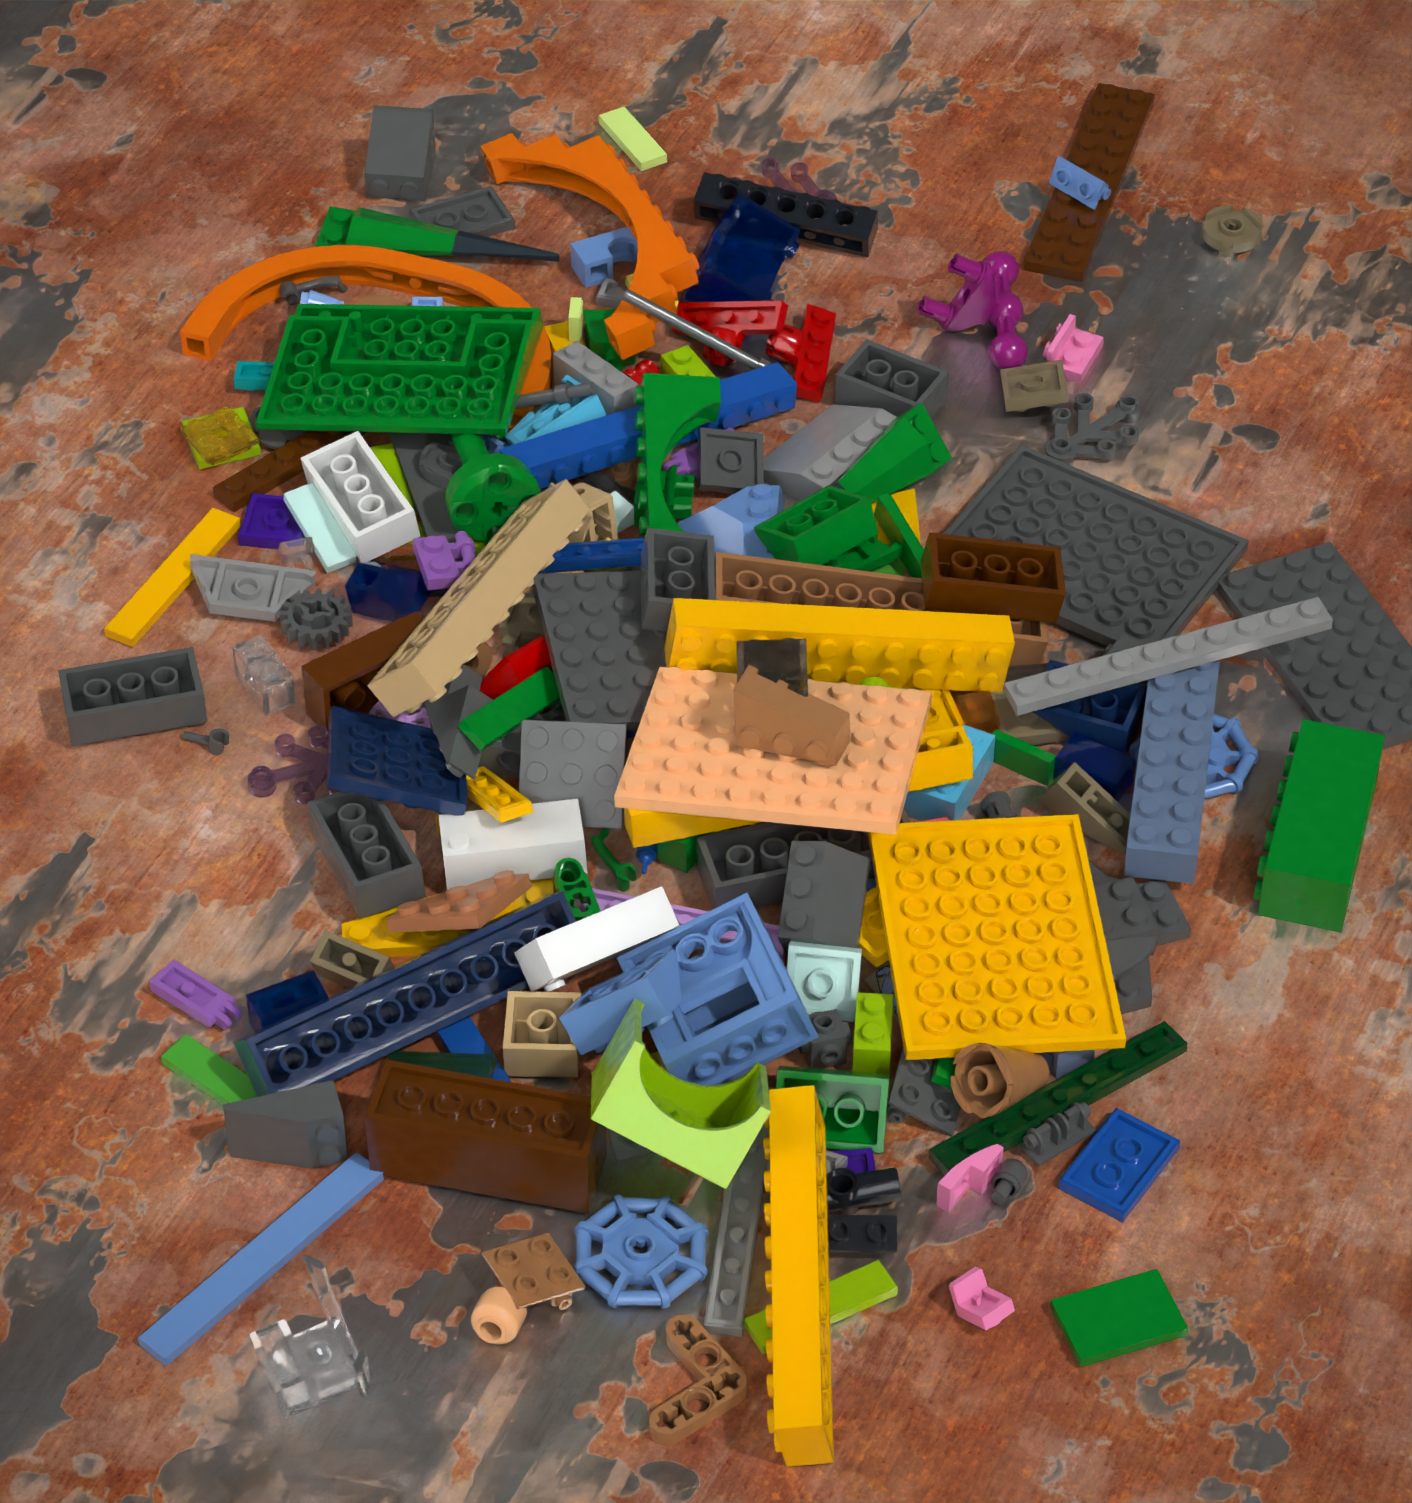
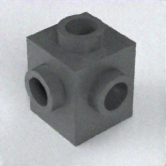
M837 1009L809 1014L819 1037L798 1047L800 1053H804L809 1068L825 1069L846 1064L847 1044L852 1042L848 1023H842Z

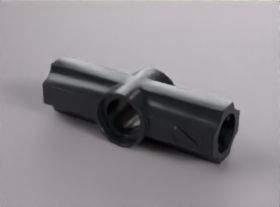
M837 1168L827 1174L828 1212L832 1215H853L858 1211L859 1207L901 1201L899 1177L895 1168L855 1173L847 1168Z

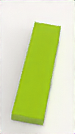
M879 1260L829 1281L830 1325L897 1295V1285ZM765 1309L744 1318V1327L762 1355L767 1353L766 1340L773 1339L772 1328L767 1326Z

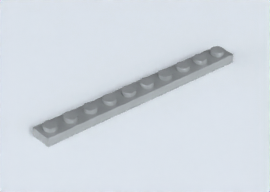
M1319 597L1006 682L1004 683V694L1015 714L1019 716L1332 629L1333 619Z

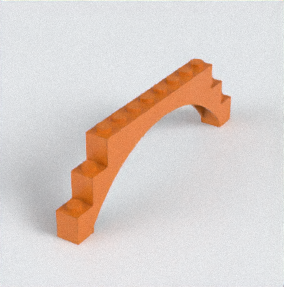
M510 133L480 146L486 169L497 184L504 181L529 182L568 189L591 198L616 214L630 229L638 246L636 268L628 289L677 314L674 302L678 300L677 292L699 283L696 270L699 269V263L693 252H687L682 237L675 236L670 221L663 220L659 207L657 205L652 206L647 191L645 189L640 190L635 175L628 174L624 161L617 159L614 148L610 143L606 145L600 135H597L569 147L567 142L562 143L558 136L553 134L526 146L524 141L519 142L514 134ZM622 300L612 316L604 319L610 344L622 360L656 345L653 332H656L655 323L660 322V320Z

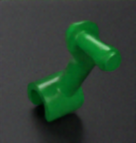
M603 828L597 837H591V844L604 863L616 875L617 889L625 892L630 889L629 880H637L636 869L633 865H621L603 842L605 837L609 835V829Z

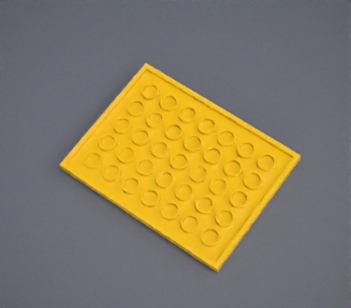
M1079 814L899 823L896 835L868 832L906 1060L953 1058L964 1047L975 1043H987L1031 1053L1125 1048L1126 1034Z

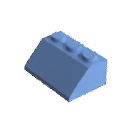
M674 949L586 989L559 1017L580 1055L595 1050L597 1054L606 1050L634 998L645 1003L641 1013L642 1032L645 1030L644 1026L653 1023L654 1027H658L674 1017L672 1011L682 1001L678 961Z

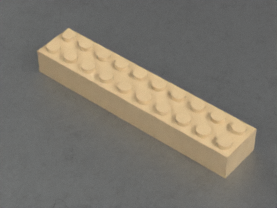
M567 479L522 502L367 685L392 717L404 711L411 714L421 707L426 700L432 703L443 696L447 691L445 685L462 673V664L467 663L477 655L479 651L476 647L487 641L494 634L492 628L504 621L510 614L507 610L524 598L523 590L534 584V577L537 573L548 567L555 560L552 555L564 548L569 543L567 537L583 526L582 519L590 508Z

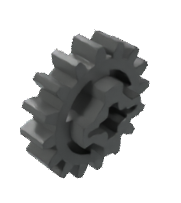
M317 588L315 594H310L308 590H303V597L292 595V603L284 602V611L280 612L282 634L288 636L289 643L298 640L299 648L310 644L311 649L316 650L317 645L322 644L323 647L328 649L329 642L333 641L340 644L341 635L349 636V627H353L350 603H345L343 595L334 598L333 590H330L327 594H322L321 588Z

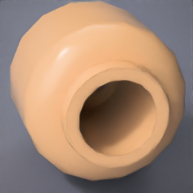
M496 1286L489 1288L481 1295L471 1316L472 1327L476 1334L488 1343L500 1345L509 1343L519 1333L527 1315V1308L518 1309L504 1287Z

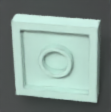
M790 941L787 972L808 1015L818 1011L824 1012L837 1009L841 1021L855 1022L862 949Z

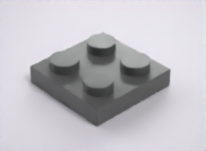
M700 427L698 432V490L735 494L747 486L764 484L763 434Z

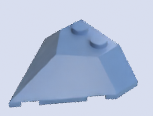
M759 484L747 486L717 504L677 524L686 533L714 536V556L715 552L775 559L771 553H767V548L756 535L754 527L784 510L785 495L780 485Z

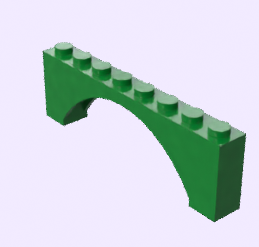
M643 373L641 386H635L634 404L640 405V411L636 412L635 430L641 431V437H637L636 456L642 457V463H639L637 468V483H643V490H639L638 509L644 511V517L640 516L639 536H644L645 538L647 528L684 532L666 505L661 487V468L672 449L684 437L707 422H717L721 406L720 377Z

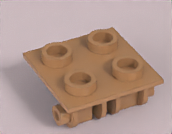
M549 1232L482 1252V1256L502 1286L510 1294L518 1309L550 1300L553 1307L564 1310L572 1304V1293L583 1290L586 1287Z

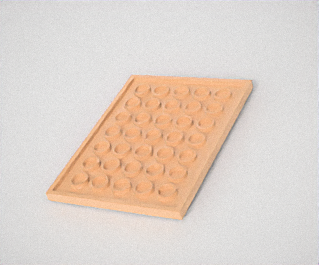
M659 667L614 795L615 807L897 834L932 703L931 691L762 676L775 683L780 679L789 684L787 688L806 698L811 694L850 713V743L837 765L832 766L736 745L733 689L743 673L734 674L713 672L711 670H681L677 667Z

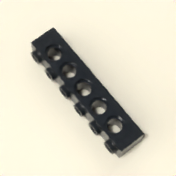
M704 172L693 200L695 219L869 257L878 230V211L872 210L869 207L845 204L834 199L818 198L808 193L791 192L780 187L755 184L749 180L742 181L728 178L722 174Z

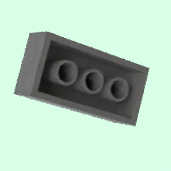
M193 647L58 670L72 746L207 722L204 692Z
M337 792L307 802L312 835L359 919L397 907L409 901L426 897L422 866L384 801H376L366 795L353 792Z

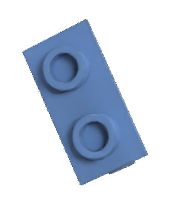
M1057 157L1049 184L1094 210L1099 200L1109 198L1111 189H1109L1107 183L1063 157Z

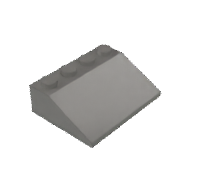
M832 404L763 458L764 482L769 485H780L784 494L798 502L828 485L833 486L897 417L882 408Z

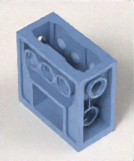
M748 893L617 957L624 972L674 949L678 961L682 1001L672 1011L674 1015L672 1019L658 1027H654L653 1023L648 1024L647 1027L668 1072L682 1080L701 1085L728 1083L746 1074L755 1062L764 1065L819 1037L772 938ZM728 931L737 932L735 939L727 943L720 942V938L724 933ZM698 949L704 950V952L688 959L693 951Z

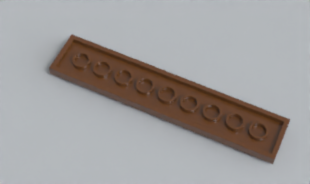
M1098 83L1067 160L1107 183L1109 189H1111V195L1106 200H1099L1094 210L1055 187L1024 260L1025 271L1083 282L1154 105L1155 94L1142 90L1117 87L1112 84Z

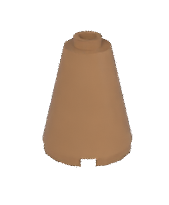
M975 1043L964 1047L956 1055L953 1064H956L955 1075L951 1076V1088L956 1101L964 1111L974 1113L980 1118L993 1117L1044 1087L1049 1078V1067L1044 1057L1038 1053L987 1043Z

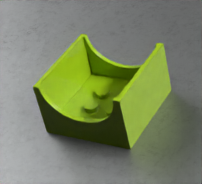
M634 998L592 1073L591 1120L727 1189L771 1112L766 1066L755 1062L753 1067L742 1077L719 1085L695 1084L675 1077L663 1069L647 1051L645 1043L642 1041L641 1013L645 1003Z

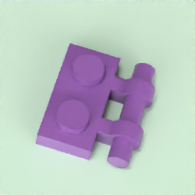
M459 531L455 534V543H448L445 535L413 538V551L427 590L450 588L477 557L475 555L476 546L474 541L468 537L465 531ZM461 558L463 559V561L455 562L454 560Z

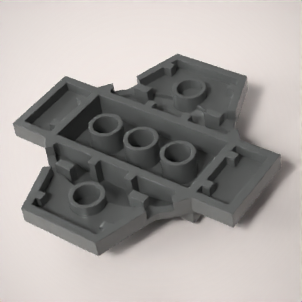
M1088 859L1121 1014L1149 1008L1152 1005L1149 956L1154 955L1157 946L1190 938L1191 927L1165 880H1153L1136 884L1133 877L1117 879L1105 875Z

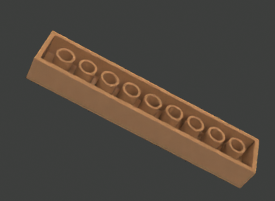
M715 552L714 556L716 600L960 613L925 609L922 578L724 552ZM1010 618L1015 645L1009 666L1038 670L1048 643L1046 622Z

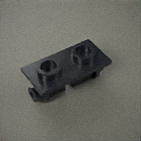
M828 1215L829 1252L897 1253V1216Z

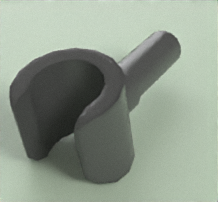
M215 729L208 736L185 731L183 739L206 745L211 754L218 756L223 753L224 745L229 744V733L224 729Z

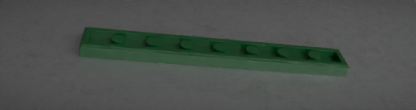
M1163 1021L1127 1041L1125 1048L1110 1050L1035 1091L998 1115L988 1117L929 1149V1159L946 1175L965 1158L987 1147L998 1144L1004 1147V1153L1024 1142L1023 1138L1027 1135V1130L1030 1128H1038L1044 1124L1047 1118H1053V1115L1058 1112L1064 1115V1112L1070 1109L1071 1104L1075 1102L1079 1104L1085 1102L1088 1106L1187 1052L1188 1043Z

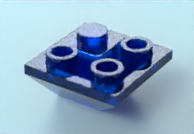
M379 561L358 562L345 584L352 613L391 622L415 611L420 612L432 591L427 590L420 570Z

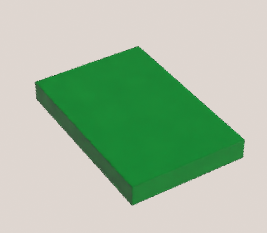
M1158 1269L1054 1298L1050 1302V1309L1080 1368L1186 1337L1188 1334V1326Z

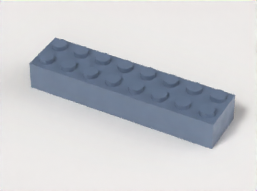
M1220 660L1148 680L1126 847L1124 876L1195 884Z

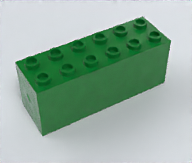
M1306 719L1302 720L1299 732H1292L1289 752H1293L1294 755L1286 756L1283 776L1288 778L1287 780H1280L1276 801H1281V804L1274 805L1270 820V826H1275V829L1267 830L1263 851H1268L1269 853L1261 855L1257 876L1263 877V880L1257 879L1253 900L1260 901L1259 916L1342 933L1377 784L1385 735Z

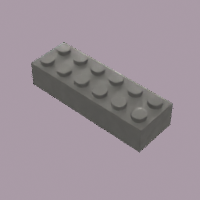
M903 808L900 823H911ZM766 822L696 837V866L713 909L745 893H748L755 908L783 902L791 841H827L867 857L870 860L868 879L875 878L868 832Z

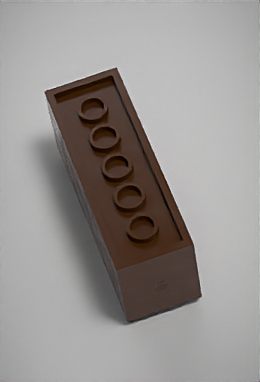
M386 1060L365 1116L370 1170L383 1172V1176L588 1214L607 1156L606 1127L591 1120V1096Z

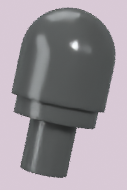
M1008 1159L998 1167L992 1182L994 1191L991 1194V1198L994 1202L1003 1204L1007 1197H1013L1021 1190L1027 1179V1169L1021 1161Z

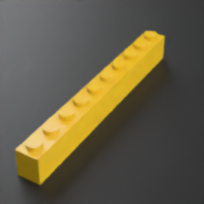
M962 725L923 733L908 792L973 779V746ZM624 808L625 827L633 848L762 822Z

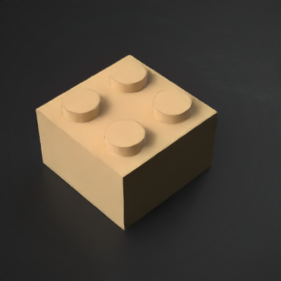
M508 991L503 1040L504 1070L508 1076L578 1078L580 1053L559 1017L577 1000L581 993Z

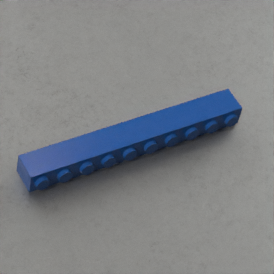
M779 362L720 380L721 406L717 422H707L700 427L725 430L795 408L797 383ZM640 405L501 448L499 453L508 454L523 461L533 472L540 489L548 487L550 483L557 484L564 479L570 480L639 458L636 456L637 437H641V431L635 430L636 412L640 411ZM700 427L684 437L677 445L698 439Z

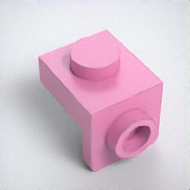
M975 1266L949 1284L957 1316L984 1330L998 1325L1002 1319L1015 1311L1010 1297L987 1286L983 1270Z

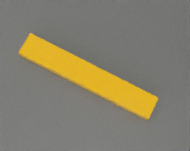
M212 508L104 628L105 637L133 648L195 579L190 568V555L214 557L241 527L240 518Z

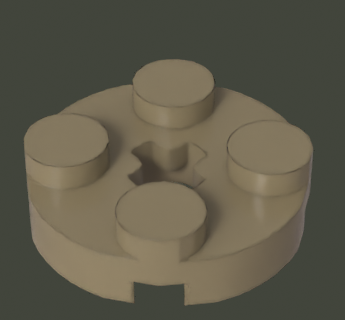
M1231 205L1219 206L1210 210L1205 215L1202 224V238L1224 257H1233L1236 253L1246 252L1260 246L1263 227L1262 220L1252 210L1244 207L1242 212L1232 210L1233 206Z

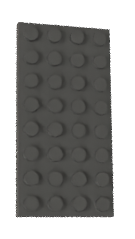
M1331 542L1233 571L1222 577L1216 590L1237 619L1319 597L1333 619L1332 629L1260 648L1261 652L1312 721L1385 735L1383 749L1412 740V647Z

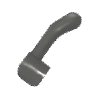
M327 276L297 285L292 281H286L280 285L279 292L282 298L287 297L290 305H295L299 302V293H302V291L306 292L322 287L337 286L341 292L345 293L348 288L345 284L341 283L339 276Z

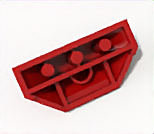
M544 634L505 656L487 674L481 683L479 691L494 700L546 666L553 672Z

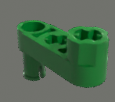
M573 858L560 860L556 864L553 875L554 893L564 892L576 922L601 912L587 873L584 872L580 862ZM576 899H579L581 904H588L586 905L585 912H580L578 907L572 908Z

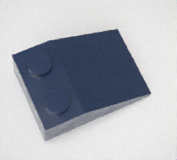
M1050 659L1044 672L1068 666L1069 664ZM1134 683L1033 711V713L1090 751L1124 760L1144 715L1147 686Z

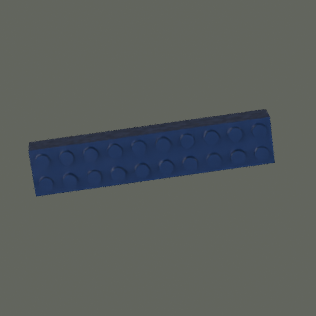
M559 891L540 897L489 921L480 929H472L234 1041L233 1043L257 1097L338 1079L506 998L508 991H521L529 987L514 952L540 936L576 922L564 892Z

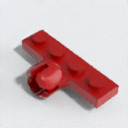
M782 300L678 302L676 315L742 349L743 340L748 335L782 334L788 305ZM672 327V332H674L676 335L688 336L685 333ZM704 344L703 356L709 359L711 363L726 366L727 363L728 366H733L737 363V361Z
M807 304L803 312L801 330L784 323L782 334L768 336L765 354L771 359L786 364L791 363L794 368L792 378L797 383L796 396L819 403L824 393L836 313L811 304Z

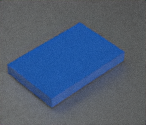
M1115 1108L1060 1178L1058 1189L1123 1223L1180 1149L1181 1141Z

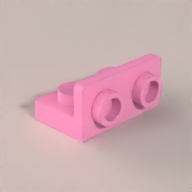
M1069 314L1064 324L1059 323L1054 340L1047 342L1043 352V359L1046 362L1062 360L1065 379L1081 383L1101 351L1104 337L1075 329L1076 315Z

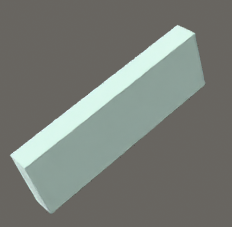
M313 482L284 493V502L327 574L357 562L355 551Z

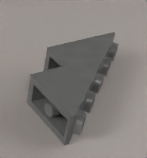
M462 664V673L445 685L447 689L445 694L432 703L426 700L424 704L427 710L426 715L431 720L433 726L432 731L439 741V749L445 757L447 769L457 777L461 778L466 774L475 779L482 751L473 744L458 725L464 718L493 701V699L479 691L483 677Z

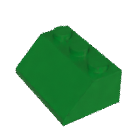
M831 485L826 486L754 527L756 535L775 559L823 565L827 562L835 561L844 552L853 547L864 545L867 539L878 534L870 498Z
M779 1066L776 1089L814 1085L826 1125L827 1149L852 1150L872 1148L873 1152L884 1153L890 1074Z

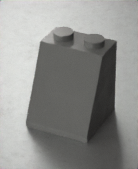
M374 105L364 173L366 197L425 201L436 158L433 109Z

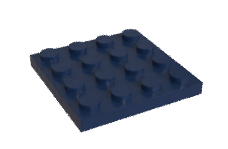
M332 706L328 727L327 787L334 788L341 793L353 792L366 795L376 801H393L402 803L408 808H424L436 811L439 814L460 816L465 814L467 807L466 774L460 778L447 769L445 757L439 749L440 744L432 728Z

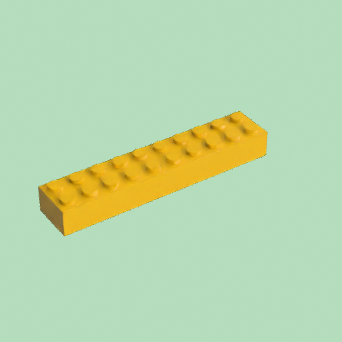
M673 598L664 652L666 667H677L681 670H711L713 672L737 674L744 673L748 665L759 669L758 675L767 677L778 676L800 680L812 679L822 682H845L859 685L865 678L879 677L885 680L889 687L1002 692L1015 641L1010 616Z
M814 1085L770 1089L771 1112L764 1123L765 1128H769V1137H764L763 1139L765 1159L770 1160V1170H764L766 1193H770V1203L764 1204L766 1225L771 1226V1236L765 1237V1252L767 1260H771L772 1269L765 1271L767 1293L772 1294V1304L766 1305V1321L768 1328H772L773 1339L766 1340L767 1359L769 1363H773V1374H767V1391L769 1398H773L774 1409L767 1410L768 1429L770 1434L774 1433L776 1453L782 1452L787 1467L834 1463L826 1125Z

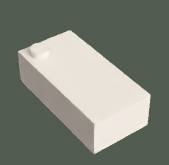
M359 431L300 458L307 484L314 483L362 564L412 541L413 538L421 537L413 508Z
M578 798L532 804L533 813L502 823L485 810L466 811L464 815L460 816L440 814L439 824L447 890L455 886H466L491 878L496 873L506 870H512L514 874L529 873L530 881L553 878L556 864L564 858L576 859L582 865L584 872L588 874Z
M661 886L540 936L514 952L531 992L544 988L545 992H552L566 985L564 982L565 978L625 954L680 925Z

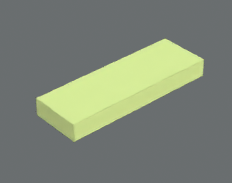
M625 106L599 115V124L640 171L667 163L666 152Z

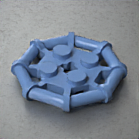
M1214 714L1204 799L1230 792L1232 794L1240 792L1243 789V782L1251 767L1259 760L1258 750L1251 746L1241 729V722L1235 717L1229 719ZM1213 728L1219 729V731L1214 732ZM1141 733L1136 742L1132 743L1129 747L1130 756L1137 762ZM1232 739L1238 751H1230L1225 742ZM1229 765H1237L1233 773L1228 774L1224 771L1225 767L1227 768Z
M620 1194L612 1196L611 1202L586 1221L578 1222L574 1228V1233L577 1237L576 1259L573 1269L581 1280L585 1281L608 1301V1306L615 1309L619 1305L660 1306L661 1309L670 1307V1302L697 1281L705 1280L708 1274L705 1259L706 1238L709 1231L706 1225L694 1220L673 1202V1197L664 1195L662 1198L622 1197ZM637 1213H653L647 1214V1218H637ZM616 1216L619 1218L609 1227L603 1228L605 1224H607ZM668 1217L669 1219H671L675 1224H677L680 1227V1229L676 1230L667 1221H665L664 1218ZM595 1240L603 1243L602 1253L591 1257V1242ZM691 1243L690 1258L679 1255V1244ZM637 1245L642 1248L646 1245L648 1249L646 1253L639 1254L634 1252L633 1246ZM605 1268L617 1278L614 1286L597 1271ZM675 1269L684 1272L666 1287L664 1286L662 1279ZM630 1284L632 1287L637 1288V1289H644V1288L648 1287L649 1285H652V1287H653L654 1290H625V1289H626L627 1285Z

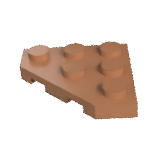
M506 870L496 873L491 878L466 886L452 887L444 893L426 899L403 903L398 906V910L386 919L389 933L480 929L532 887L529 873L514 874V871Z

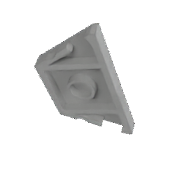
M190 555L191 571L207 609L211 614L276 622L280 618V612L284 611V602L292 603V595L302 597L303 590H309L316 583V570Z

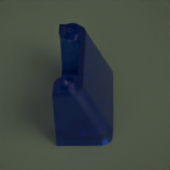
M738 193L713 229L698 260L699 269L696 270L699 283L686 288L681 300L684 302L774 301L771 299L773 292L770 289L786 257L791 260L797 252L800 244L796 240L801 230Z

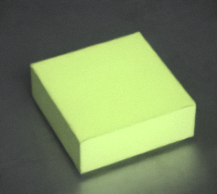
M571 297L568 317L569 341L580 342L584 323L582 298Z

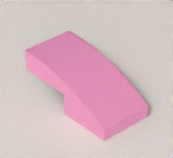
M998 1144L987 1147L954 1166L938 1182L936 1206L949 1213L969 1188L982 1195L993 1182V1176L1003 1161L1004 1147Z

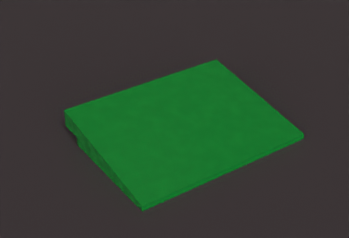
M298 304L295 315H289L257 417L256 427L257 429L507 435L544 327L540 308Z

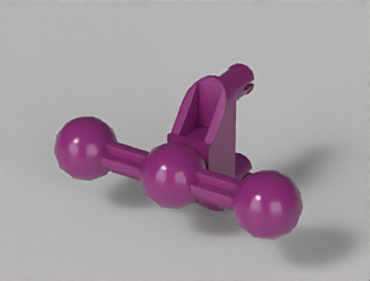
M995 251L985 257L983 261L976 262L960 254H954V259L951 258L948 271L965 277L967 281L948 304L938 302L928 296H923L922 300L918 303L917 314L934 319L940 323L943 329L948 331H959L978 324L984 325L988 321L990 325L997 329L998 335L992 340L988 350L993 366L999 370L1022 366L1028 355V347L1024 339L1015 334V326L1021 321L1023 315V305L1019 297L1011 293L1010 289L1019 273V265L1015 257L1005 251Z

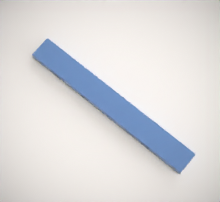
M358 1152L354 1153L138 1337L139 1346L167 1367L384 1180L383 1172L370 1170L369 1161Z

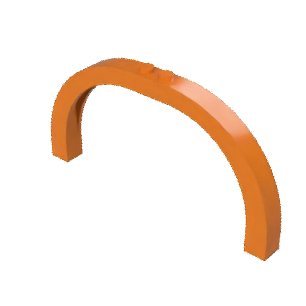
M332 245L279 254L252 264L233 274L202 299L180 330L183 355L212 361L228 335L244 318L263 305L281 297L279 288L283 282L292 281L297 285L327 276H339L341 283L345 285L374 286L421 297H443V302L460 307H532L518 293L502 282L467 267L379 247ZM545 326L543 327L520 395L552 389V355ZM539 405L515 409L508 430L511 431L519 423V420Z

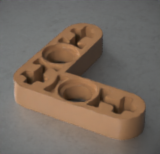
M686 1314L676 1315L667 1322L666 1344L698 1382L651 1412L649 1417L650 1436L653 1441L663 1446H671L685 1439L745 1400L747 1395V1376L745 1372L698 1320ZM680 1331L683 1334L690 1332V1341L683 1334L676 1336V1332ZM702 1354H711L716 1357L717 1361L713 1365L703 1366L696 1362V1358ZM727 1382L730 1386L737 1384V1388L734 1390L730 1386L723 1388V1383ZM695 1399L705 1400L709 1407L705 1411L695 1412L688 1407V1404ZM664 1422L667 1425L674 1423V1428L670 1429L667 1426L660 1428V1423Z

